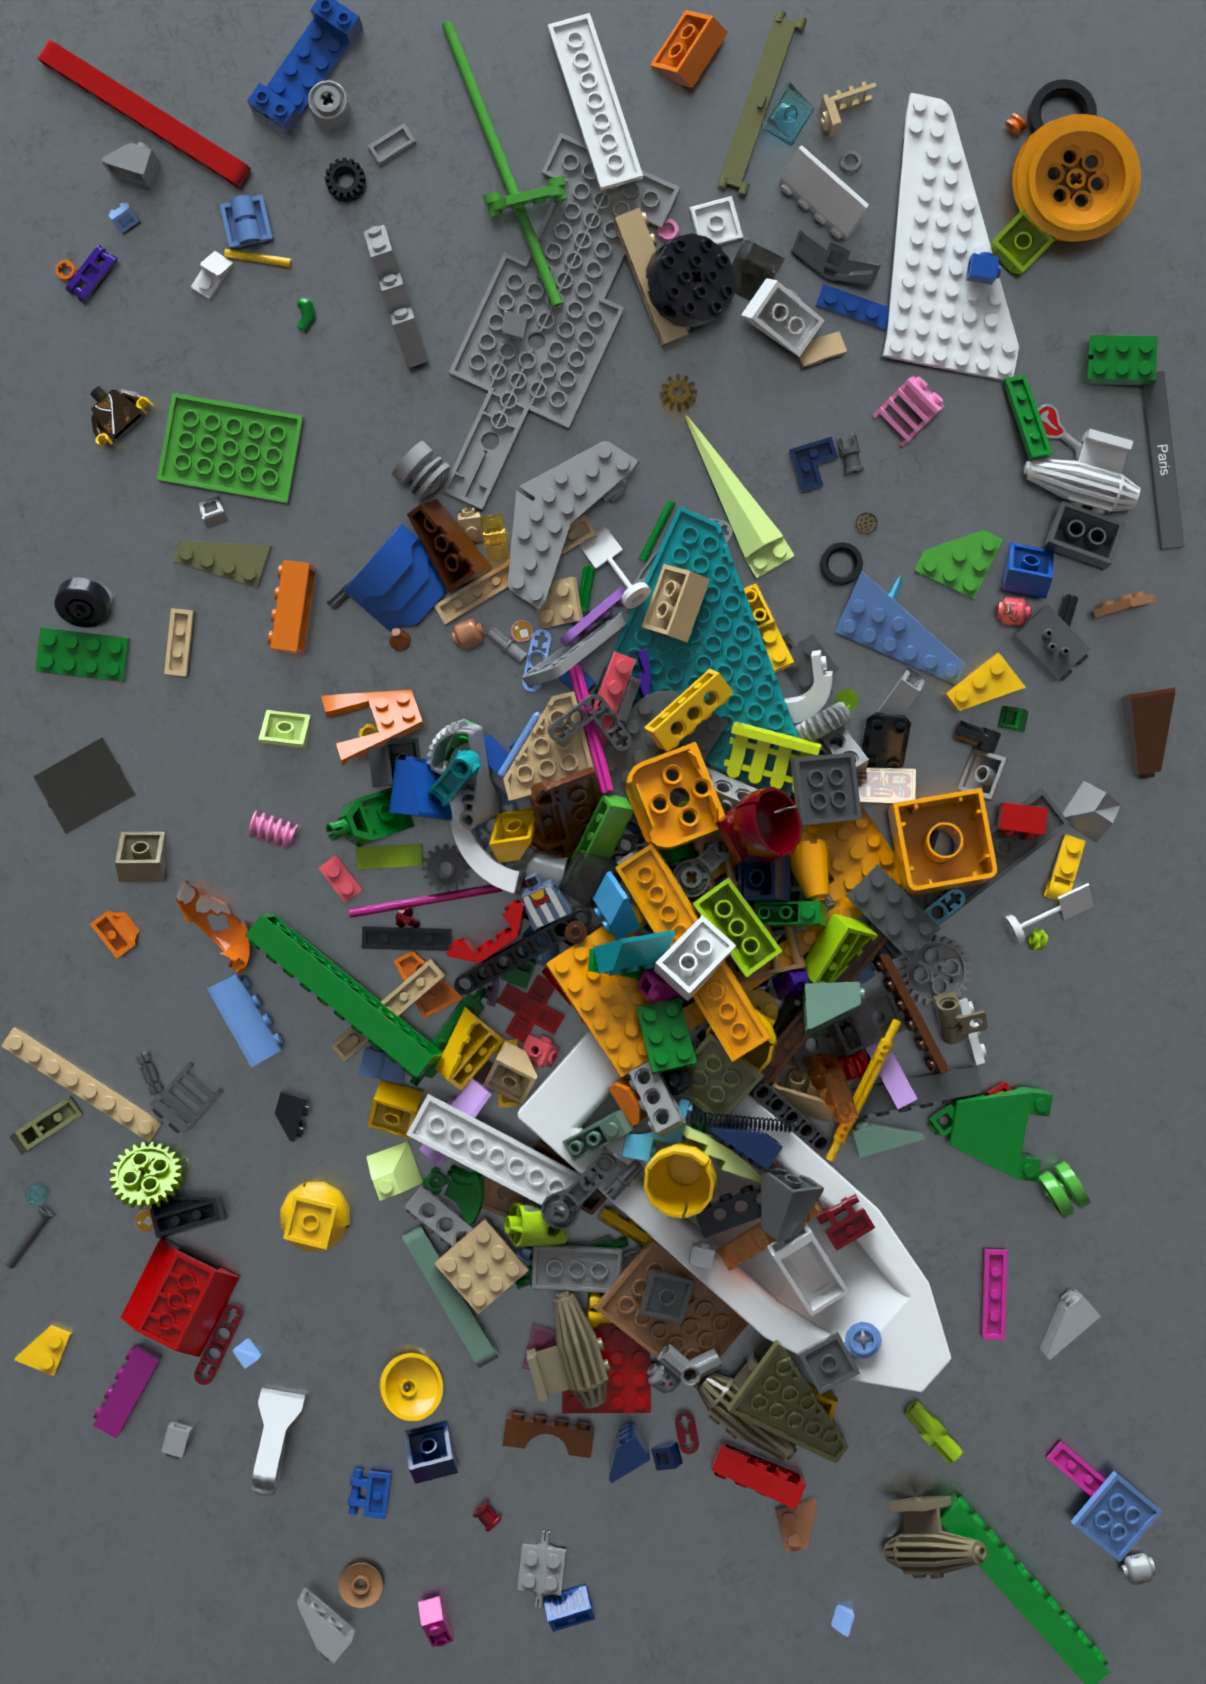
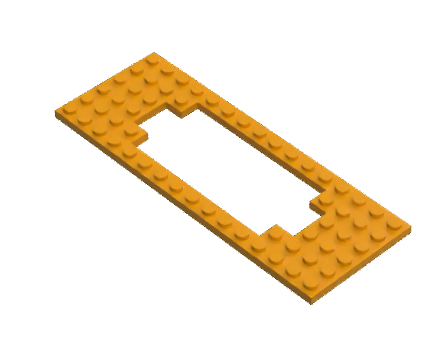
M861 803L862 819L807 825L806 830L801 836L800 842L810 840L811 844H815L817 839L826 840L828 845V875L833 881L828 885L835 907L827 910L829 911L827 913V922L833 913L853 919H858L863 915L846 895L876 865H879L901 887L895 853ZM731 854L730 858L732 861L733 867H735L736 865H738V862H735ZM723 863L714 870L713 880L725 873ZM687 873L686 876L688 878L686 879V882L689 884L690 882H692V884H695L696 882L694 879L696 876L693 873L691 874V876L689 875V873ZM637 904L632 907L642 928L648 924V921ZM602 926L588 935L583 942L573 945L545 965L619 1077L622 1078L648 1060L635 1011L636 1007L663 1001L647 1002L637 989L639 983L637 979L588 972L589 949L616 941L613 934H607ZM825 927L810 928V930L795 933L801 956L812 949ZM639 929L635 930L634 932H632V933H630V934H628V935H626V936H624V937H622V938H620V939L635 937V935H634L633 933H635V932L638 931ZM786 939L779 944L782 950L778 954L781 967L793 963L789 942ZM771 961L760 967L759 971L772 970ZM741 971L737 972L738 977L744 976ZM773 975L744 981L739 984L746 994ZM696 1001L683 1008L689 1032L707 1020Z

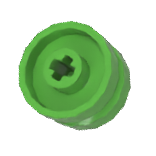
M1066 1161L1055 1166V1174L1059 1181L1048 1171L1039 1175L1038 1180L1046 1197L1063 1219L1074 1214V1208L1069 1199L1080 1209L1091 1203L1084 1187Z

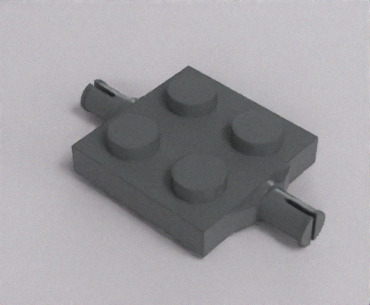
M790 632L786 635L791 642L785 635L782 637L790 647L788 650L794 661V665L784 670L802 695L808 692L814 683L812 651L821 650L822 656H826L827 670H824V672L833 671L835 673L839 670L813 634L799 642H796Z

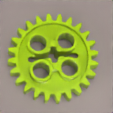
M151 1141L149 1147H146L145 1143L142 1142L141 1148H137L134 1144L132 1152L125 1149L126 1156H118L120 1163L113 1162L115 1169L110 1170L112 1176L110 1178L111 1188L117 1199H121L123 1205L129 1203L131 1209L136 1204H138L139 1210H142L144 1205H147L148 1209L151 1210L153 1203L160 1207V1201L168 1202V1195L175 1196L173 1189H180L178 1182L183 1181L181 1175L183 1169L180 1159L175 1151L171 1152L169 1146L164 1149L162 1143L155 1147L154 1142Z

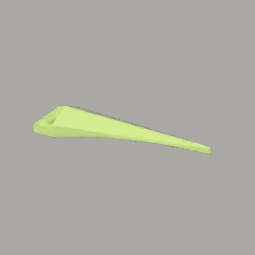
M685 415V420L732 527L745 562L756 580L795 558L781 532L692 420Z

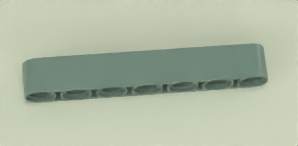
M423 1225L403 1235L402 1238L476 1365L481 1368L498 1358L499 1354L470 1304L434 1264L441 1255Z

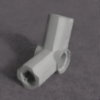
M669 1344L660 1351L658 1360L687 1386L697 1384L700 1378L723 1367L714 1348L688 1360ZM693 1369L692 1374L684 1376L687 1370Z

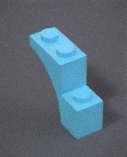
M680 1097L678 1106L686 1120L689 1117V1112L687 1113L686 1111L689 1110L691 1112L693 1105L689 1104L690 1100L688 1098ZM684 1125L664 1136L652 1130L629 1132L625 1135L622 1156L648 1162L649 1157H653L656 1150V1143H653V1139L672 1144L681 1143V1140H686V1136L682 1134Z

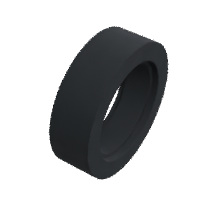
M1068 79L1055 80L1044 85L1036 93L1028 109L1027 122L1031 134L1044 125L1041 118V108L1044 102L1053 96L1064 95L1071 97L1079 104L1083 114L1097 116L1096 103L1090 91L1082 84Z

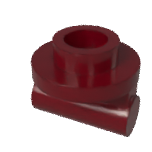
M410 907L400 909L395 916L398 927L408 925L418 928L420 921L412 918L413 910Z

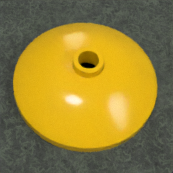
M417 1353L399 1355L391 1360L383 1370L379 1386L380 1396L386 1409L396 1418L404 1421L425 1419L437 1409L442 1399L443 1380L441 1373L435 1363L424 1355ZM405 1384L408 1386L407 1392H405L403 1389V1386Z

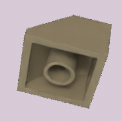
M121 832L115 861L119 882H163L166 868L165 832Z

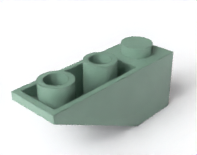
M619 1109L562 1142L572 1160L575 1161L627 1135L637 1125L632 1126L623 1111Z

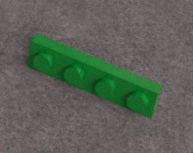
M1020 375L1005 378L1003 384L1029 461L1051 457L1053 452L1027 376Z

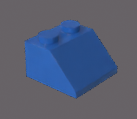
M1011 542L1003 575L1002 590L1046 599L1053 579L1054 551Z

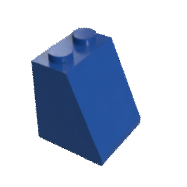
M405 756V760L396 759L389 813L452 820L450 803L443 807L441 805L442 802L435 795L428 793L431 786L441 776V774L432 771L431 766L426 763L429 759H422V762H418L419 758Z

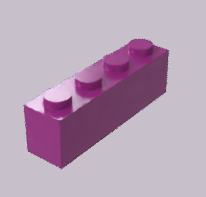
M142 1344L137 1345L136 1348L131 1347L125 1357L128 1360L125 1368L120 1367L114 1378L117 1380L114 1388L110 1386L104 1396L107 1401L103 1407H98L93 1416L96 1419L93 1424L94 1427L114 1438L121 1434L161 1361L162 1355Z

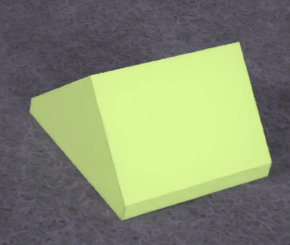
M267 710L259 736V743L307 749L310 715Z

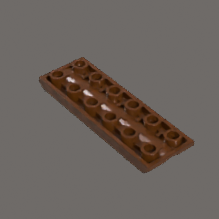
M877 953L872 963L875 965L876 971L883 974L885 978L883 984L886 990L893 993L895 997L893 1003L898 1012H903L906 1018L903 1022L908 1031L914 1033L916 1047L919 1051L924 1052L926 1056L924 1062L930 1071L933 1070L934 1073L945 1074L948 1067L891 957L883 953Z

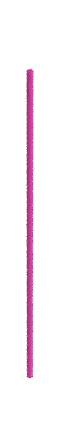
M570 871L568 880L575 879ZM525 879L523 880L522 888L527 887ZM491 884L349 909L350 918L404 909L405 907H416L503 892L505 890Z

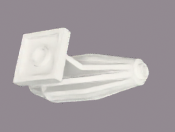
M1089 429L1083 435V446L1078 461L1038 459L1026 462L1023 474L1027 475V480L1065 499V501L1071 502V504L1082 508L1083 506L1092 508L1091 511L1102 515L1105 512L1134 510L1137 504L1140 487L1122 474L1127 453L1132 448V440Z

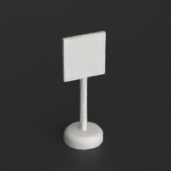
M604 526L596 532L597 535L583 542L579 547L595 569H598L606 562L611 565L627 587L622 596L623 605L627 609L635 608L646 601L651 593V589L646 583L640 582L631 585L612 559L621 553L623 549L607 527Z
M1087 883L1059 896L1060 906L1021 924L1015 916H1006L1004 918L1005 923L1015 943L1020 945L1025 941L1024 928L1061 911L1065 921L1094 907L1089 884Z

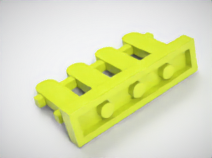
M735 722L731 733L736 734L735 738L731 737L729 742L733 744L730 760L725 759L724 765L728 766L727 774L731 778L738 777L741 770L749 772L748 778L751 783L757 784L762 780L763 776L771 778V787L780 789L784 785V781L793 783V777L786 775L790 759L818 756L822 744ZM749 738L756 739L757 744L748 742ZM770 745H778L779 749L771 748ZM747 748L755 750L751 766L743 764ZM792 750L801 751L800 755H797L792 753ZM768 754L776 755L773 771L765 770Z

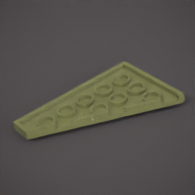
M775 1340L729 1403L727 1409L730 1413L837 1464L849 1446L781 1342Z

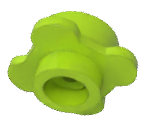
M1035 928L1028 939L1029 949L1034 948L1035 951L1045 948L1048 935L1044 930L1039 931L1038 928Z

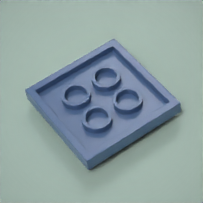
M1113 1471L1070 1522L1118 1562H1121L1163 1511Z

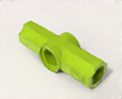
M919 1401L912 1403L904 1412L906 1418L919 1430L918 1433L931 1448L934 1447L948 1464L955 1462L963 1453L957 1443L947 1434L948 1432L936 1418H933Z

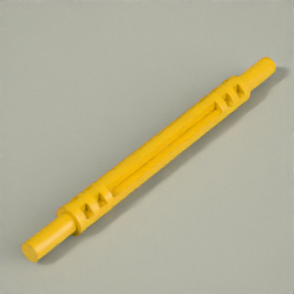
M893 1019L885 1037L881 1038L833 1136L834 1141L826 1156L827 1160L834 1162L842 1143L846 1142L894 1044L892 1041L901 1025L900 1021Z

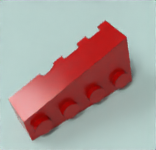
M723 1441L720 1442L711 1464V1469L714 1471L715 1476L722 1479L729 1478L741 1487H748L795 1510L806 1487L803 1474Z

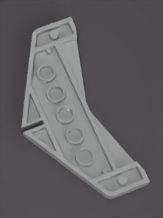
M603 441L519 486L520 489L535 499L532 501L516 491L508 573L509 589L541 611L547 603L550 587L570 527L576 519L621 480L626 479L632 474L640 462L612 443Z

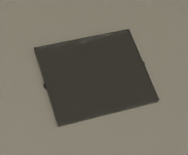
M103 737L33 776L65 834L135 796L121 770L120 764L115 760Z

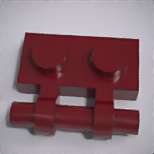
M856 1194L849 1198L844 1197L839 1204L832 1208L824 1209V1213L816 1217L820 1224L828 1220L832 1226L824 1231L836 1251L875 1229L874 1224L863 1207L856 1212L852 1206L860 1202ZM847 1210L849 1216L837 1222L835 1216Z

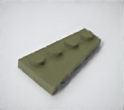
M179 540L173 561L259 588L271 546Z

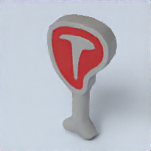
M1050 404L1039 407L1038 411L1048 440L1060 439L1075 451V459H1079L1083 444L1066 432V429L1060 423L1058 410Z

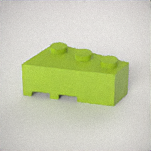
M833 913L827 922V927L823 929L805 958L806 967L803 969L806 970L809 979L813 983H834L849 967L847 963L856 954L860 956L863 952L861 948L870 939L874 941L878 935L861 920Z

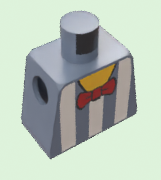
M536 872L525 878L529 888L524 890L522 899L533 930L572 913V903L552 878L541 882Z

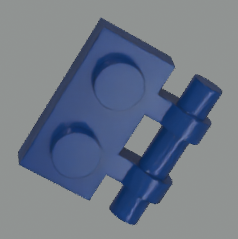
M355 1468L353 1477L350 1479L352 1489L347 1503L349 1505V1514L357 1515L358 1507H363V1517L386 1519L392 1473L370 1470L368 1479L362 1478L363 1469ZM361 1487L367 1488L366 1499L360 1498Z

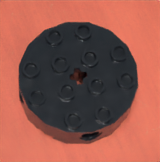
M689 233L673 238L652 254L646 267V279H648L650 289L648 294L651 303L663 318L676 326L697 327L718 318L729 308L735 294V275L730 259L718 244L706 236Z

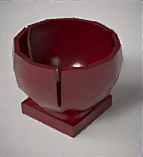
M765 787L743 796L732 810L716 822L735 862L743 861L747 856L760 861H775L794 853L801 840V820L798 809L793 807L775 812L795 805L786 792L775 787Z

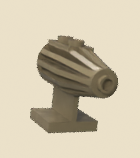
M569 1291L556 1294L557 1298L553 1300L557 1346L537 1352L535 1348L526 1350L527 1362L539 1403L548 1401L549 1395L570 1390L584 1408L600 1406L606 1402L607 1373L611 1372L608 1359L603 1360L601 1352L605 1351L602 1339L596 1337L575 1294H570Z
M751 1352L747 1357L748 1362L734 1379L712 1372L700 1381L696 1389L710 1414L709 1418L717 1425L721 1423L727 1428L726 1432L732 1438L736 1439L738 1437L742 1441L745 1440L781 1460L786 1458L790 1460L797 1451L795 1448L796 1444L730 1413L727 1409L729 1403L762 1358L757 1353Z
M916 1496L888 1502L889 1512L902 1511L904 1532L885 1544L884 1557L888 1563L901 1569L903 1574H913V1578H925L926 1575H930L931 1579L943 1578L944 1573L982 1564L987 1556V1550L981 1541L942 1531L939 1508L951 1506V1496Z

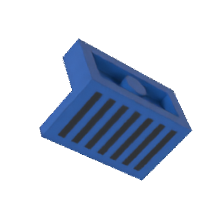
M586 1585L564 1591L561 1596L551 1595L543 1599L547 1619L553 1632L595 1619Z

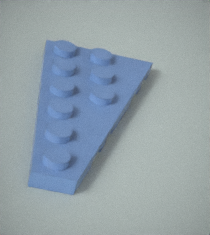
M861 571L834 632L956 685L965 667V663L943 645L929 630L923 627L899 603L892 599L878 584L872 581L868 575Z

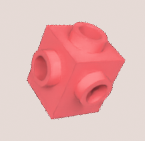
M528 1035L522 1050L526 1052L532 1066L540 1069L543 1066L551 1068L552 1064L556 1062L560 1047L553 1044V1039L543 1035L541 1038Z

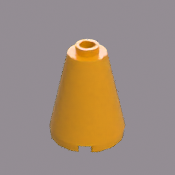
M817 839L815 844H811L810 840L799 842L794 853L787 855L790 857V869L807 901L825 902V898L829 896L827 842L822 839Z

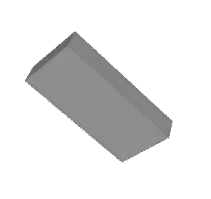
M403 123L367 147L380 167L417 143L406 124Z

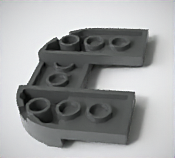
M676 691L655 692L645 696L631 708L626 722H622L632 738L631 746L625 751H619L614 749L609 743L604 751L614 789L608 794L626 797L629 801L625 788L627 776L634 766L653 758L659 750V747L644 727L682 693ZM692 708L689 709L688 716L691 715ZM712 712V715L707 720L698 724L695 731L690 735H686L679 744L685 746L696 742L702 758L705 760L728 721ZM676 722L671 726V731L675 729ZM616 732L615 736L618 738L616 745L621 744L623 746L625 744L623 740L626 737H622ZM671 792L670 801L676 806L681 797ZM653 801V805L657 810L665 808L663 801ZM633 812V815H632L631 820H633V821H635L636 823H638V822H637V819H636V817H635V814H634V812Z

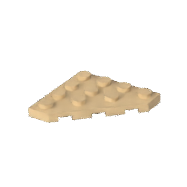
M574 691L552 696L510 769L507 771L503 780L509 801L530 796L532 793L531 787L546 778L551 783L593 767L583 727L563 742L554 741L548 735L550 724L577 704ZM579 711L571 715L573 724H579L582 721ZM566 719L563 720V722L566 724L565 726H563L562 728H559L557 726L555 727L556 732L554 733V736L558 735L562 737V730L566 727H568L570 730L573 729L567 723Z

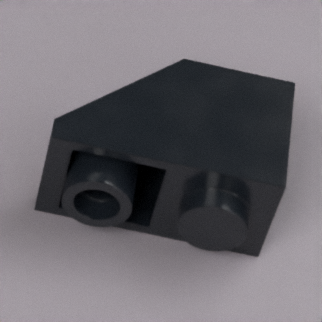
M283 1090L280 1092L275 1115L289 1141L295 1142L298 1137L301 1138L305 1125H302V1120L304 1116H308L311 1104L307 1103L309 1097Z

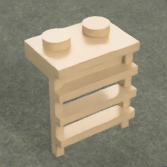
M866 81L861 82L860 88L854 89L852 85L848 87L845 93L841 94V91L837 90L833 97L828 98L827 94L823 95L819 108L822 115L820 122L823 131H827L829 137L838 135L841 125L838 111L871 101L873 99L872 95H866L869 90L877 87L876 83L867 85Z

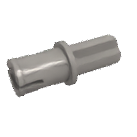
M496 628L491 629L488 633L487 638L502 650L501 653L505 652L519 665L527 657L528 653L513 643V639H508Z

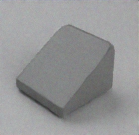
M505 311L501 334L503 336L524 339L527 316Z
M219 496L198 503L207 528H212L228 521Z

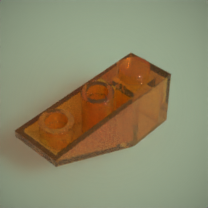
M830 1052L813 1057L807 1075L838 1124L857 1120L859 1116L844 1070L834 1054Z

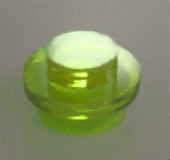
M851 689L840 691L836 697V703L843 702L849 711L853 710L859 701L857 693Z

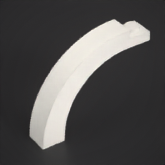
M460 791L450 802L452 811L450 823L455 842L462 856L484 880L502 890L520 895L525 873L512 870L499 863L485 849L476 829L467 830L461 825L459 818L460 814L465 811L464 804L461 803L463 795Z

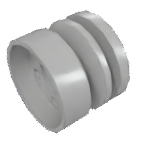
M424 441L416 444L401 459L392 473V476L402 485L413 481L409 491L412 494L418 491L416 498L420 501L440 487L451 469L447 462L441 465L443 461L441 457L430 461L434 451Z

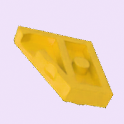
M51 1325L19 1353L14 1361L54 1376L72 1333Z

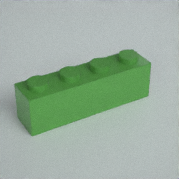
M602 794L568 865L576 880L598 883L601 876L605 873L606 866L615 852L619 839L623 836L624 829L633 815L634 809L626 797Z

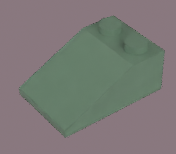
M866 1120L855 1122L850 1132L856 1154L860 1158L925 1140L924 1135L920 1131L866 1122Z

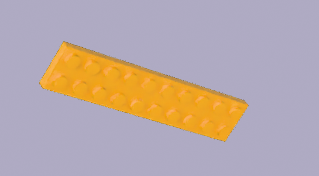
M652 843L615 867L654 933L674 930L675 936L671 947L699 919L664 858ZM724 960L708 981L693 995V998L729 1058L734 1062L772 1037Z

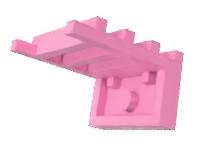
M915 375L908 378L872 415L876 419L881 414L904 438L900 443L902 447L945 407L942 404V398L927 388L928 385L924 379ZM898 395L922 418L923 421L919 425L895 401ZM889 405L914 429L910 434L886 411Z

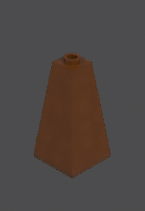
M1175 687L1122 697L1134 775H1141L1142 779L1155 777V772H1161L1176 692Z

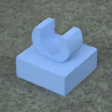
M127 202L120 203V207L116 210H110L109 216L121 233H124L140 222Z

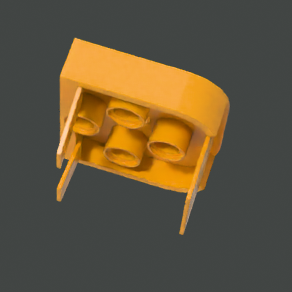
M696 742L645 760L633 767L627 776L625 784L626 793L634 809L633 812L642 835L649 845L652 843L659 850H670L719 832L716 822L725 813ZM666 772H675L677 774V780H668L666 777ZM703 784L706 787V793H697L695 786ZM673 790H684L689 797L688 804L684 807L674 806L670 801V793ZM653 801H663L665 808L657 810L653 805ZM683 814H692L694 822L686 823L683 820Z

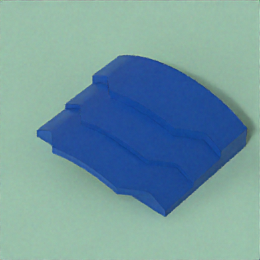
M401 523L362 570L346 585L343 591L387 630L392 632L394 628H399L400 626L417 625L443 596L445 585L422 542Z

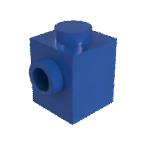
M990 252L973 253L968 260L966 281L992 285L1001 274V265L998 264L999 257L993 256Z

